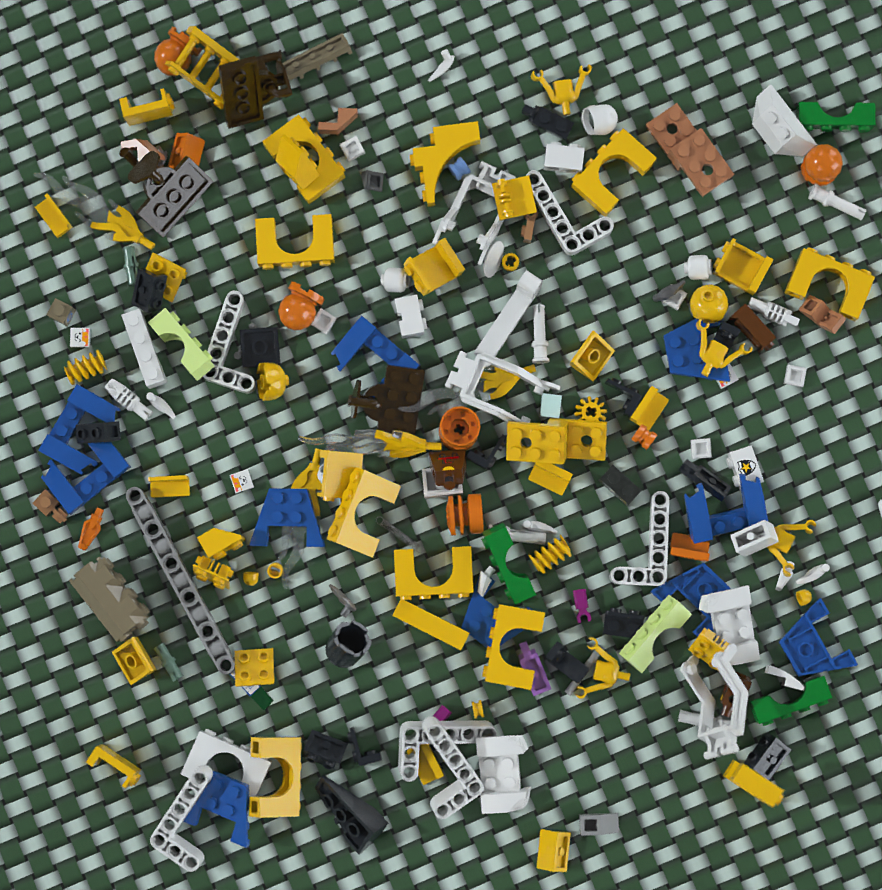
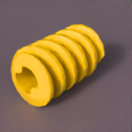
M96 350L95 357L90 352L89 359L82 355V362L74 358V365L67 361V367L64 366L71 385L75 384V379L78 382H82V376L85 379H89V373L95 377L97 375L96 370L100 374L104 373V368L107 370L106 363L99 350Z
M561 534V541L554 538V545L550 542L547 543L548 549L543 546L540 547L541 554L535 550V558L528 555L536 569L543 574L546 573L545 567L550 570L552 569V562L555 565H559L558 558L565 561L564 554L571 557L570 548Z

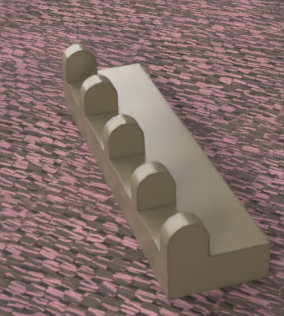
M341 33L283 62L289 81L298 76L302 79L304 78V73L314 68L318 71L321 69L320 65L330 60L336 62L338 61L336 57L346 52L350 55L353 52L345 36Z

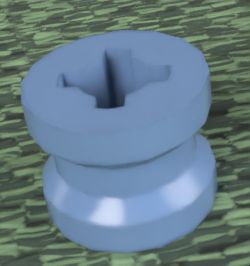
M461 157L457 158L454 164L450 163L448 165L450 172L457 181L461 180L464 174L471 172Z

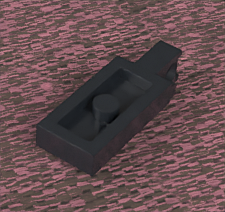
M525 104L522 109V114L529 117L528 121L532 125L566 141L574 122L541 106L536 105L533 108Z
M686 459L679 469L681 473L696 484L702 483L704 490L721 502L731 489V486L701 464L697 466Z

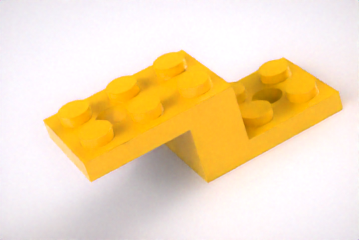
M550 418L547 424L508 421L506 460L564 464L566 458L605 461L607 422ZM585 435L590 436L592 443L584 444L582 437ZM529 438L532 444L526 447L522 444L521 439Z

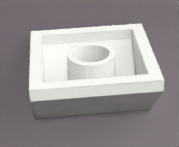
M422 469L425 499L463 495L462 484L455 485V488L452 490H447L444 486H436L431 469Z

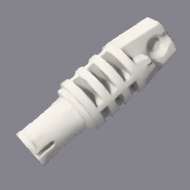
M751 297L748 303L750 309L762 313L764 318L786 327L787 323L797 326L800 319L792 316L791 310L775 303H765Z
M111 379L106 384L105 389L117 402L128 411L133 410L144 421L153 413L152 410L140 402V398L123 384L114 379Z

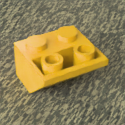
M284 134L281 136L275 161L282 171L303 190L320 176L316 170L318 166L311 158H308L310 154L303 146L299 148L300 145L293 137L289 139Z
M213 528L197 537L208 558L216 560L227 555L226 551L230 549L234 551L243 546L242 542L246 541L242 535Z

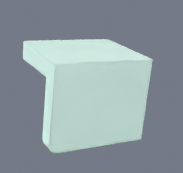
M543 393L540 416L559 419L562 395Z

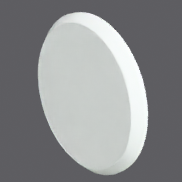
M501 241L493 243L485 256L483 270L488 278L497 272L504 253V245Z

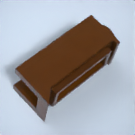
M746 303L729 317L728 320L735 321L734 324L741 329L740 331L756 348H760L759 353L763 349L768 351L774 345L772 341L776 336Z

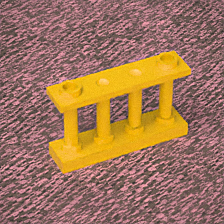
M189 26L185 32L190 36L189 42L175 63L173 61H166L165 65L169 67V72L175 76L179 74L213 99L214 105L223 109L222 94L219 96L211 90L220 77L218 66L239 59L196 26ZM200 43L205 47V52L189 74L181 66L195 45ZM215 54L220 58V63L204 85L196 78L211 55L214 56Z

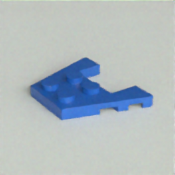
M694 319L663 336L670 374L730 382L728 365L721 369L713 367L708 377L701 374L706 363L699 356L701 331L696 328V322L699 319ZM701 321V326L705 327L706 323H703V321ZM720 322L711 323L707 329L719 327Z
M269 488L250 541V546H268L269 526L307 527L306 547H325L309 490Z
M702 563L652 589L650 592L662 602L668 595L671 596L678 590L699 610L702 595L731 588L705 563ZM699 610L706 618L693 631L697 637L704 628L707 630L709 628L713 631L711 613Z
M478 578L461 628L469 632V635L487 648V646H492L493 639L489 638L491 627H495L496 620L493 619L494 608L496 607L477 592ZM490 578L492 581L490 582L484 596L496 582L492 578ZM516 628L508 631L502 637L500 646L525 629Z
M822 598L817 599L779 641L797 676L858 665L850 649L831 658L813 626V622L829 614Z
M213 771L212 779L183 822L193 826L198 825L202 808L236 822L230 842L246 848L250 844L248 839L249 785Z

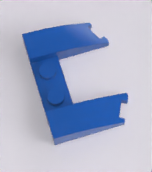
M363 316L357 320L331 352L332 356L337 355L340 363L337 368L340 372L363 345H366L388 365L419 369L420 367L415 360L399 349Z
M76 384L67 400V405L38 451L83 475V468L89 464L95 467L99 462L67 445L76 430V425L80 423L86 412L104 422H115V411H120V408Z
M111 441L87 443L103 464L74 487L52 459L49 460L48 465H50L46 476L42 475L41 478L68 514L72 515L131 468Z
M739 474L743 508L709 515L702 483L696 485L699 491L690 498L686 493L684 494L690 537L694 544L713 540L715 535L744 529L763 520L768 521L759 477H756L755 482L745 480V474Z

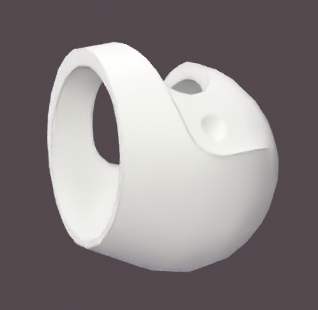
M591 105L583 109L582 121L588 134L606 135L616 127L618 116L615 109L610 105ZM589 112L593 117L594 129L589 122Z

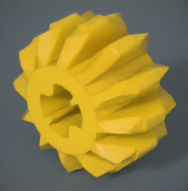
M588 396L587 403L584 399H581L580 403L582 406L576 405L575 408L581 412H575L574 416H581L578 420L599 421L600 419L605 421L606 417L601 414L607 413V409H600L604 406V402L599 405L596 404L599 398L596 397L594 402H591V397ZM586 409H594L595 413L593 415H595V417H592L591 415L587 416L586 414L588 411Z

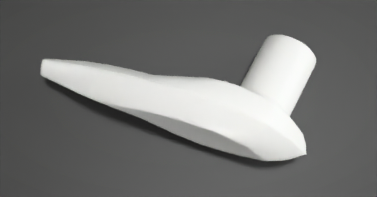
M447 49L441 52L444 61L429 78V82L444 74L452 65L454 55H450Z
M151 392L146 395V398L157 410L175 419L174 412L162 398Z
M526 520L521 524L525 529L532 532L557 535V531L554 528L538 521Z
M822 564L813 567L802 578L796 580V583L803 584L818 579L825 572L829 571V565Z

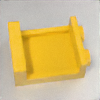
M164 88L160 89L162 100L132 107L127 97L119 99L124 119L129 126L173 116L172 109H175L170 93H166Z
M734 238L731 242L726 241L721 250L724 252L722 258H717L713 265V268H715L713 274L754 295L774 259L768 256L765 258L735 242L736 239Z
M320 450V458H324L322 491L317 492V496L323 497V501H335V498H341V502L343 492L349 484L351 473L355 467L362 469L363 454Z
M104 744L96 746L86 761L87 764L93 767L99 765L103 759L127 775V779L122 785L124 788L136 785L141 777L139 774L140 768Z

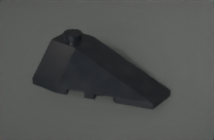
M321 776L315 789L326 808L331 809L336 818L333 820L336 825H341L345 832L343 834L345 840L360 855L382 834L388 822L374 807L327 776Z

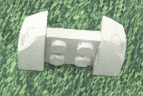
M749 585L702 595L699 604V610L711 613L713 632L716 634L714 638L716 639L718 635L720 636L716 643L719 644L724 639L721 647L725 642L736 645L737 652L729 661L731 665L760 660L758 642L754 639L749 606L752 604Z
M522 735L476 737L480 780L484 786V790L481 793L482 814L508 813L523 809L528 803L531 787L521 788L518 754H524L528 749Z

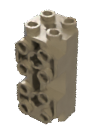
M99 556L96 558L97 563L89 562L73 575L76 579L71 578L69 582L115 641L126 642L133 636V631L141 630L149 623L147 619L149 618L148 613H150V610L144 603L138 602L136 599L138 595L132 588L125 587L124 583L127 581L120 573L112 569L115 566L110 559Z

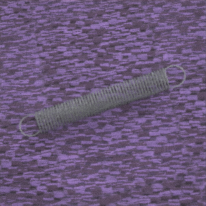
M383 519V521L381 522L383 524L381 525L384 526L382 527L388 526L386 527L389 528L387 530L393 529L391 530L394 531L392 532V534L398 532L396 533L399 534L397 536L402 535L401 537H404L402 538L405 539L403 540V542L409 540L407 542L410 543H408L407 545L413 543L412 545H415L411 547L414 548V550L419 548L420 545L417 542H414V540H412L406 534H403V532H401L399 529H396V527L392 526V524Z

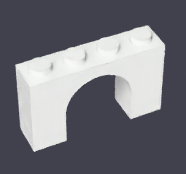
M205 729V731H199L181 775L190 778L199 766H207L214 755L228 752L238 757L243 765L244 774L241 782L249 785V796H258L272 761L269 758L250 757V747L243 744L239 747L233 744L234 740L225 736L221 739L216 737V732ZM198 773V776L202 779L203 774Z

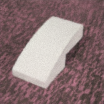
M766 665L765 673L783 677V686L804 690V686L789 673Z

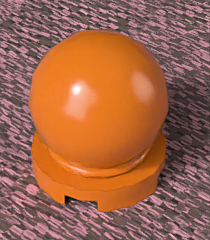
M171 27L168 31L170 39L163 40L157 46L154 55L156 66L162 73L168 76L175 75L168 71L169 67L165 65V62L173 61L175 63L190 40L189 36L181 31L180 34L175 32L177 30L176 27ZM193 48L181 66L183 70L187 71L192 62L191 55L198 57L202 52V48Z
M821 144L811 148L801 164V172L804 179L811 184H818V187L832 183L841 172L843 166L842 156L835 147L829 144Z
M296 282L290 283L288 289L291 291V294L285 296L281 301L278 313L281 322L288 329L302 330L308 328L314 321L316 315L315 306H322L325 299L310 289L306 292Z

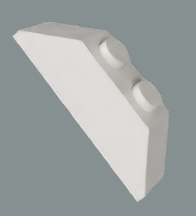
M769 85L757 96L752 125L774 154L804 156L811 148L817 145L772 85Z

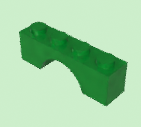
M799 102L796 106V117L807 132L813 131V129H820L821 132H830L832 129H839L840 132H850L851 129L858 130L859 132H869L875 126V103H856L851 112L846 116L832 117L821 109L818 102Z
M500 523L482 532L484 538L481 540L485 549H490L492 553L489 558L493 567L497 565L500 571L497 573L501 584L505 582L507 589L504 591L508 600L512 599L516 605L535 596L536 593L527 574L515 573L506 566V554L513 545V541L504 523Z
M818 676L804 681V690L794 702L789 704H780L772 699L770 695L749 701L756 723H762L763 726L774 723L773 719L780 717L782 720L791 717L792 712L799 711V713L808 711L810 706L817 704L818 707L828 704V699H831L832 695L825 676Z

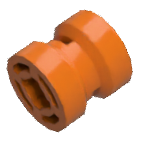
M641 424L631 439L634 442L641 443L642 447L647 450L657 437V434L653 431L650 432L645 425Z

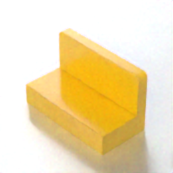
M47 193L44 195L46 199L35 206V209L55 236L59 238L72 229L73 226Z
M651 386L629 420L639 426L643 424L647 427V430H650L669 402V399L658 393V389Z
M536 462L528 480L562 496L573 474L550 463Z
M187 475L148 477L151 498L190 496V482Z
M419 744L418 776L423 785L444 776L429 744ZM412 748L407 750L408 754L413 752Z
M540 830L537 858L538 869L552 872H567L570 832Z

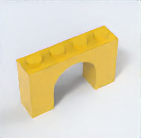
M298 114L262 142L274 160H276L281 136L284 134L289 139L293 137L299 145L308 146L316 151L319 156V165L316 170L320 176L303 190L297 185L300 194L308 204H311L345 178L343 172L346 170L340 162L336 163L334 161L332 151L328 147L324 148L321 144L323 140L317 132L313 133L310 130L311 124L305 117L302 119Z
M624 128L620 132L615 131L610 137L611 142L607 146L605 144L602 145L597 151L599 155L595 159L591 158L584 166L586 169L582 173L578 172L572 178L571 188L604 217L618 204L619 199L606 189L599 179V169L602 164L611 159H621L629 163L643 176L657 160V157Z
M312 215V243L305 251L298 254L287 253L278 246L276 221L274 218L255 219L258 266L262 267L263 270L274 269V266H281L283 269L293 268V265H300V267H311L312 264L330 266L331 263L335 262L332 215Z
M803 248L784 293L803 300L814 275L823 271L833 272L843 280L845 285V296L838 313L854 322L858 320L875 276H872L871 272L867 270L853 268V265L850 263L837 262L833 256L817 254L818 251L813 248Z
M355 467L350 475L347 489L343 492L341 504L336 510L333 524L328 530L327 540L373 558L380 539L365 534L358 529L355 523L356 508L363 499L369 496H374L394 504L401 486L364 469Z
M471 546L452 547L453 571L451 577L446 583L436 587L424 585L416 577L414 549L394 550L396 597H400V600H412V596H419V599H431V595H439V598H450V594H458V598L470 597L469 593H473Z
M499 604V608H494L493 619L496 620L495 627H491L489 638L493 639L492 646H487L486 658H489L488 666L484 665L482 677H486V682L528 690L532 689L535 671L507 664L500 654V641L508 631L516 628L542 632L544 612Z
M251 737L250 757L275 758L282 766L283 781L277 792L272 795L249 796L250 817L299 816L301 808V737Z
M732 760L723 774L725 778L771 807H774V805L778 806L784 797L782 795L784 790L743 763Z

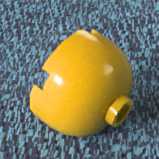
M711 284L697 288L690 300L691 313L695 319H702L703 323L709 322L711 324L722 320L728 311V298L725 292L720 287Z
M259 363L257 374H260V380H257V390L260 399H263L262 401L278 399L285 392L286 386L289 385L288 375H285L281 366L275 363Z

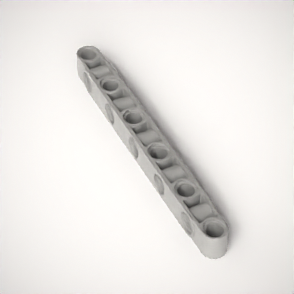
M131 487L126 492V499L206 651L220 673H232L235 670V660L156 510L142 489ZM135 491L140 492V499L138 501H133L131 498L132 493ZM155 524L159 528L158 533L151 535L149 528ZM174 558L177 562L176 567L170 569L167 565L168 560ZM188 592H193L195 595V599L191 603H188L185 599ZM206 626L213 628V634L210 637L204 635V628ZM224 660L231 662V669L229 671H225L222 668Z

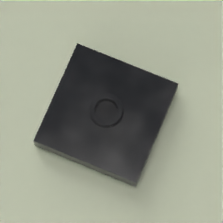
M278 327L239 330L242 368L258 367L259 363L267 362L281 365Z

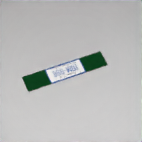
M224 660L222 667L229 671L231 669V662ZM234 670L232 673H230V675L235 680ZM260 685L242 686L247 694L263 710L274 701Z

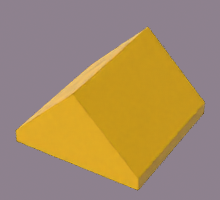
M592 330L569 365L594 382L615 350Z
M138 637L130 638L112 651L130 685L157 670Z

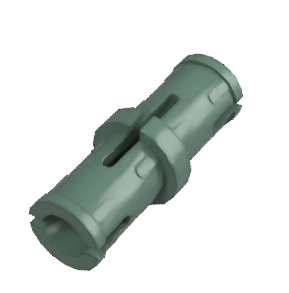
M127 246L123 248L124 269L127 273L128 286H135L139 263L136 261L135 246Z
M165 643L154 648L162 662V667L166 668L173 682L184 676L175 663V657L171 656Z

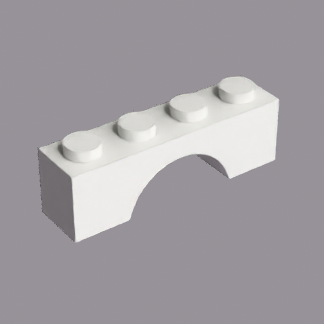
M139 308L122 314L121 316L146 386L151 389L168 383L152 344L143 312Z

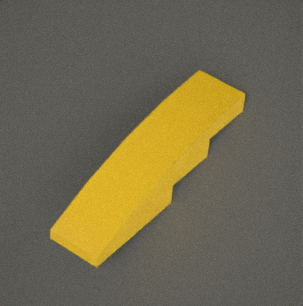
M405 600L399 601L392 615L459 650H462L470 634Z

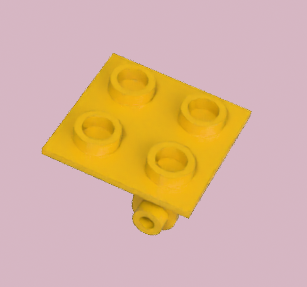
M529 175L510 180L499 179L496 183H492L499 220L537 213Z
M153 252L146 270L156 275H167L163 298L173 302L182 279H185L187 276V269Z
M198 556L195 562L198 565L193 564V572L196 578L203 582L207 580L213 582L215 587L222 590L224 588L230 589L228 577L231 578L234 573L231 567L222 564L218 572L221 564L218 562L214 572H212L215 560L211 563L212 559Z
M704 628L688 650L695 657L702 659L712 669L719 672L717 667H713L711 660L715 653L724 652L729 643L725 642L721 647L724 639L717 644L716 641L720 636L718 635L713 641L716 634L709 628L708 630Z
M273 648L234 651L235 687L274 684Z

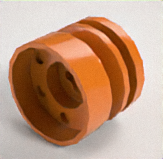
M458 406L447 410L442 416L439 426V438L442 444L449 450L466 451L472 448L479 435L480 420L476 413L467 407ZM457 427H459L460 430H463L461 435H459L458 432H455Z
M481 493L468 494L467 503H463L461 495H458V504H453V495L448 496L446 515L451 536L456 535L455 527L459 526L461 535H464L465 526H469L471 534H481L484 532Z

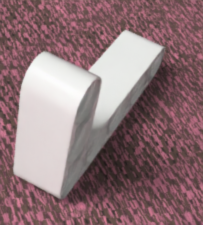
M532 170L527 173L526 176L536 177L539 181L535 185L531 184L534 201L567 255H576L611 234L614 223L609 217H601L575 232L540 172ZM540 193L547 194L548 199L545 201H541L538 198V195ZM550 209H554L558 215L550 217L547 212ZM607 223L610 229L603 231L599 225ZM563 225L567 228V232L559 233L557 227ZM590 232L593 235V239L586 240L583 234ZM570 241L575 242L577 248L570 250L566 244Z
M525 271L517 283L516 291L475 350L474 354L476 356L482 353L494 357L497 355L540 291L543 282L541 279L529 271Z
M230 291L225 298L208 348V353L211 356L215 350H220L222 355L218 359L213 358L211 360L215 366V375L207 377L205 374L203 377L209 382L250 394L256 389V382L252 376L223 367L245 303L240 292ZM234 296L240 297V302L237 305L230 303ZM228 314L234 315V320L230 323L224 321L225 316ZM221 332L228 333V337L224 341L218 339ZM227 374H233L234 376L233 381L230 383L224 382V377ZM245 380H251L252 382L251 387L248 389L242 388V383Z
M658 491L650 499L648 568L616 567L611 570L609 575L611 582L614 584L660 586L666 582L669 527V496L667 493ZM657 495L664 497L665 502L663 505L656 504L655 497ZM656 514L664 517L662 525L655 523L654 517ZM657 533L663 536L664 540L661 544H657L654 541V535ZM655 553H660L663 556L661 563L654 562L653 555ZM616 570H620L624 574V578L621 581L614 579V572ZM635 571H640L643 574L642 581L636 582L633 579ZM654 572L661 573V582L656 583L653 581L652 575Z
M430 716L423 720L422 728L458 779L435 795L430 801V806L436 817L446 819L478 797L483 792L484 786L436 717Z
M407 721L400 726L398 769L405 781H413L418 776L419 744H432L427 735H424L423 721ZM439 721L445 730H453L449 736L455 744L476 743V737L497 736L495 728L489 721ZM466 729H472L469 735H463V732ZM485 729H491L488 735L482 734ZM407 730H414L412 735H405ZM408 748L413 749L411 754H404ZM407 767L413 768L410 773H404V770Z
M206 765L199 766L192 773L150 838V843L156 850L189 872L198 869L204 861V854L201 850L176 834V832L212 779V769ZM198 773H202L205 776V780H202ZM188 788L193 789L195 795H191L188 791ZM178 804H182L185 810H181ZM168 819L172 820L175 826L170 825ZM158 835H162L165 841H161ZM174 846L179 847L181 852H177ZM190 857L195 858L197 863H193Z

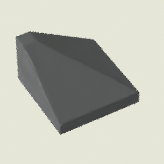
M369 170L361 172L364 189L377 192L383 191L384 173Z

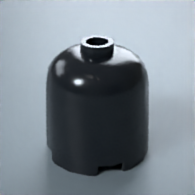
M356 621L341 622L328 639L325 647L326 656L329 661L340 668H348L355 665L370 649L371 640H369L367 634L368 630Z

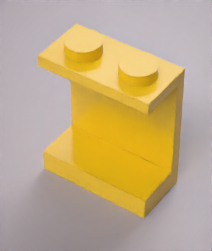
M446 238L441 239L436 246L414 258H407L403 264L405 272L408 276L412 277L416 289L423 296L461 276L465 271L464 266Z

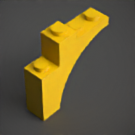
M478 121L433 127V133H430L431 145L435 144V146L413 148V154H410L411 166H415V171L423 170L419 174L420 182L425 184L422 197L423 202H427V207L435 206L436 184L446 164L462 150L480 144Z

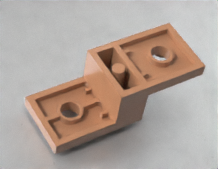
M677 103L645 125L676 170L682 169L702 197L734 176L733 171L702 128L696 130ZM669 125H674L677 128L675 134L667 132ZM710 166L713 172L711 175H705L702 172V168Z

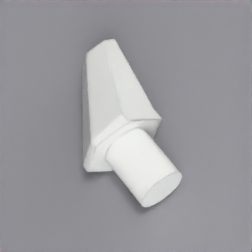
M783 568L781 569L776 585L777 591H781L792 577L793 572L791 568L785 569L791 574L790 577H786L783 574Z
M491 566L484 573L480 571L477 592L481 597L484 596L492 581L490 579L491 575L496 571Z

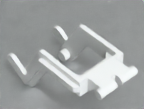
M481 161L479 168L482 169L480 175L476 177L470 174L465 177L451 209L440 222L432 244H437L441 232L445 233L447 229L453 230L456 224L453 221L469 190L477 189L495 197L492 183H496L499 179H514L516 176L502 170L497 176L495 175L496 167ZM497 215L485 236L480 234L476 243L481 245L480 249L483 250L478 261L480 266L504 220H499V215Z
M462 351L459 352L453 366L459 369L458 372L451 371L445 387L452 389L453 386L462 389L459 396L463 403L495 415L507 423L508 421L530 423L531 419L525 416L519 419L507 411L475 397L474 391L484 368L492 365L510 372L535 386L533 392L542 395L544 391L549 392L550 388L558 391L561 388L557 384L539 379L517 365L489 354H477L475 361L466 358L467 354Z
M733 643L729 644L724 652L715 653L711 660L713 667H717L734 693L731 724L713 728L716 700L697 672L696 666L699 663V658L694 655L690 656L680 668L687 682L702 703L697 738L708 744L707 752H704L706 760L738 752L739 747L736 745L737 736L744 734L748 691L729 663L737 652V647Z

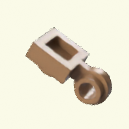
M538 210L532 216L523 215L527 220L526 226L522 225L521 230L524 243L531 244Z
M46 489L32 503L47 517L53 511L52 517L60 524L62 521L65 522L67 520L68 514L61 508L56 509L60 502Z

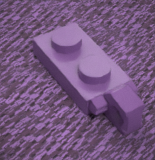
M526 641L520 643L522 654L518 656L522 668L535 671L531 689L533 696L551 690L535 649L530 650Z

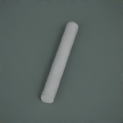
M594 650L584 665L590 670L600 657V654ZM572 680L564 692L571 696L579 684Z

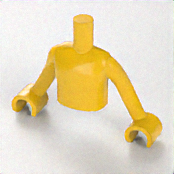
M588 64V72H585L582 69V65L580 66V76L575 91L573 90L572 80L567 79L554 81L552 83L553 92L551 86L544 79L542 70L539 72L540 77H536L533 70L531 78L533 81H540L547 91L550 100L553 103L562 105L563 115L567 116L571 115L569 104L578 99L585 76L591 72L592 67Z
M702 319L696 322V328L701 331L699 356L706 363L701 372L702 375L708 377L713 367L724 368L740 355L752 352V346L749 347L748 351H745V343L739 346V350L724 360L729 349L715 340H711L707 347L706 329L710 324L708 322L705 327H702L700 324Z
M808 520L805 524H781L774 527L779 542L768 546L767 549L782 564L783 574L786 577H790L791 574L785 569L791 568L794 570V566L791 563H787L778 550L787 554L796 536L785 530H805L808 534H812L813 530L807 526L812 525L816 527V523L813 520Z
M589 637L588 639L594 640L595 645H587V647L592 650L594 649L608 662L596 661L593 680L605 683L586 688L578 686V689L584 690L582 695L575 694L579 699L584 698L587 693L612 687L617 679L629 681L630 673L619 671L618 661L605 652L598 645L594 637Z

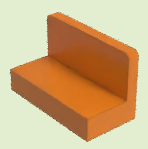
M176 133L168 166L174 169L185 156H188L199 167L205 140L189 133Z
M672 533L668 555L707 562L710 555L708 553L710 540L694 544L690 535Z

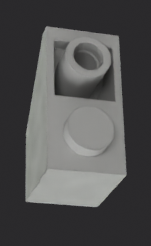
M618 813L579 814L580 835L619 833Z

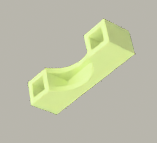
M164 308L148 324L164 342L170 340L184 342L185 351L180 362L198 381L215 367L211 362L213 357L207 350L202 351L200 349L202 344L196 337L191 339L189 336L191 331L185 324L180 326L178 323L180 319L174 311L169 313Z
M668 595L619 654L635 669L643 673L654 660L652 649L656 637L668 628L680 629L692 614L679 601Z

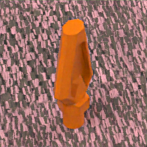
M97 507L90 519L84 522L78 548L86 551L101 531L100 522L104 512L103 509Z

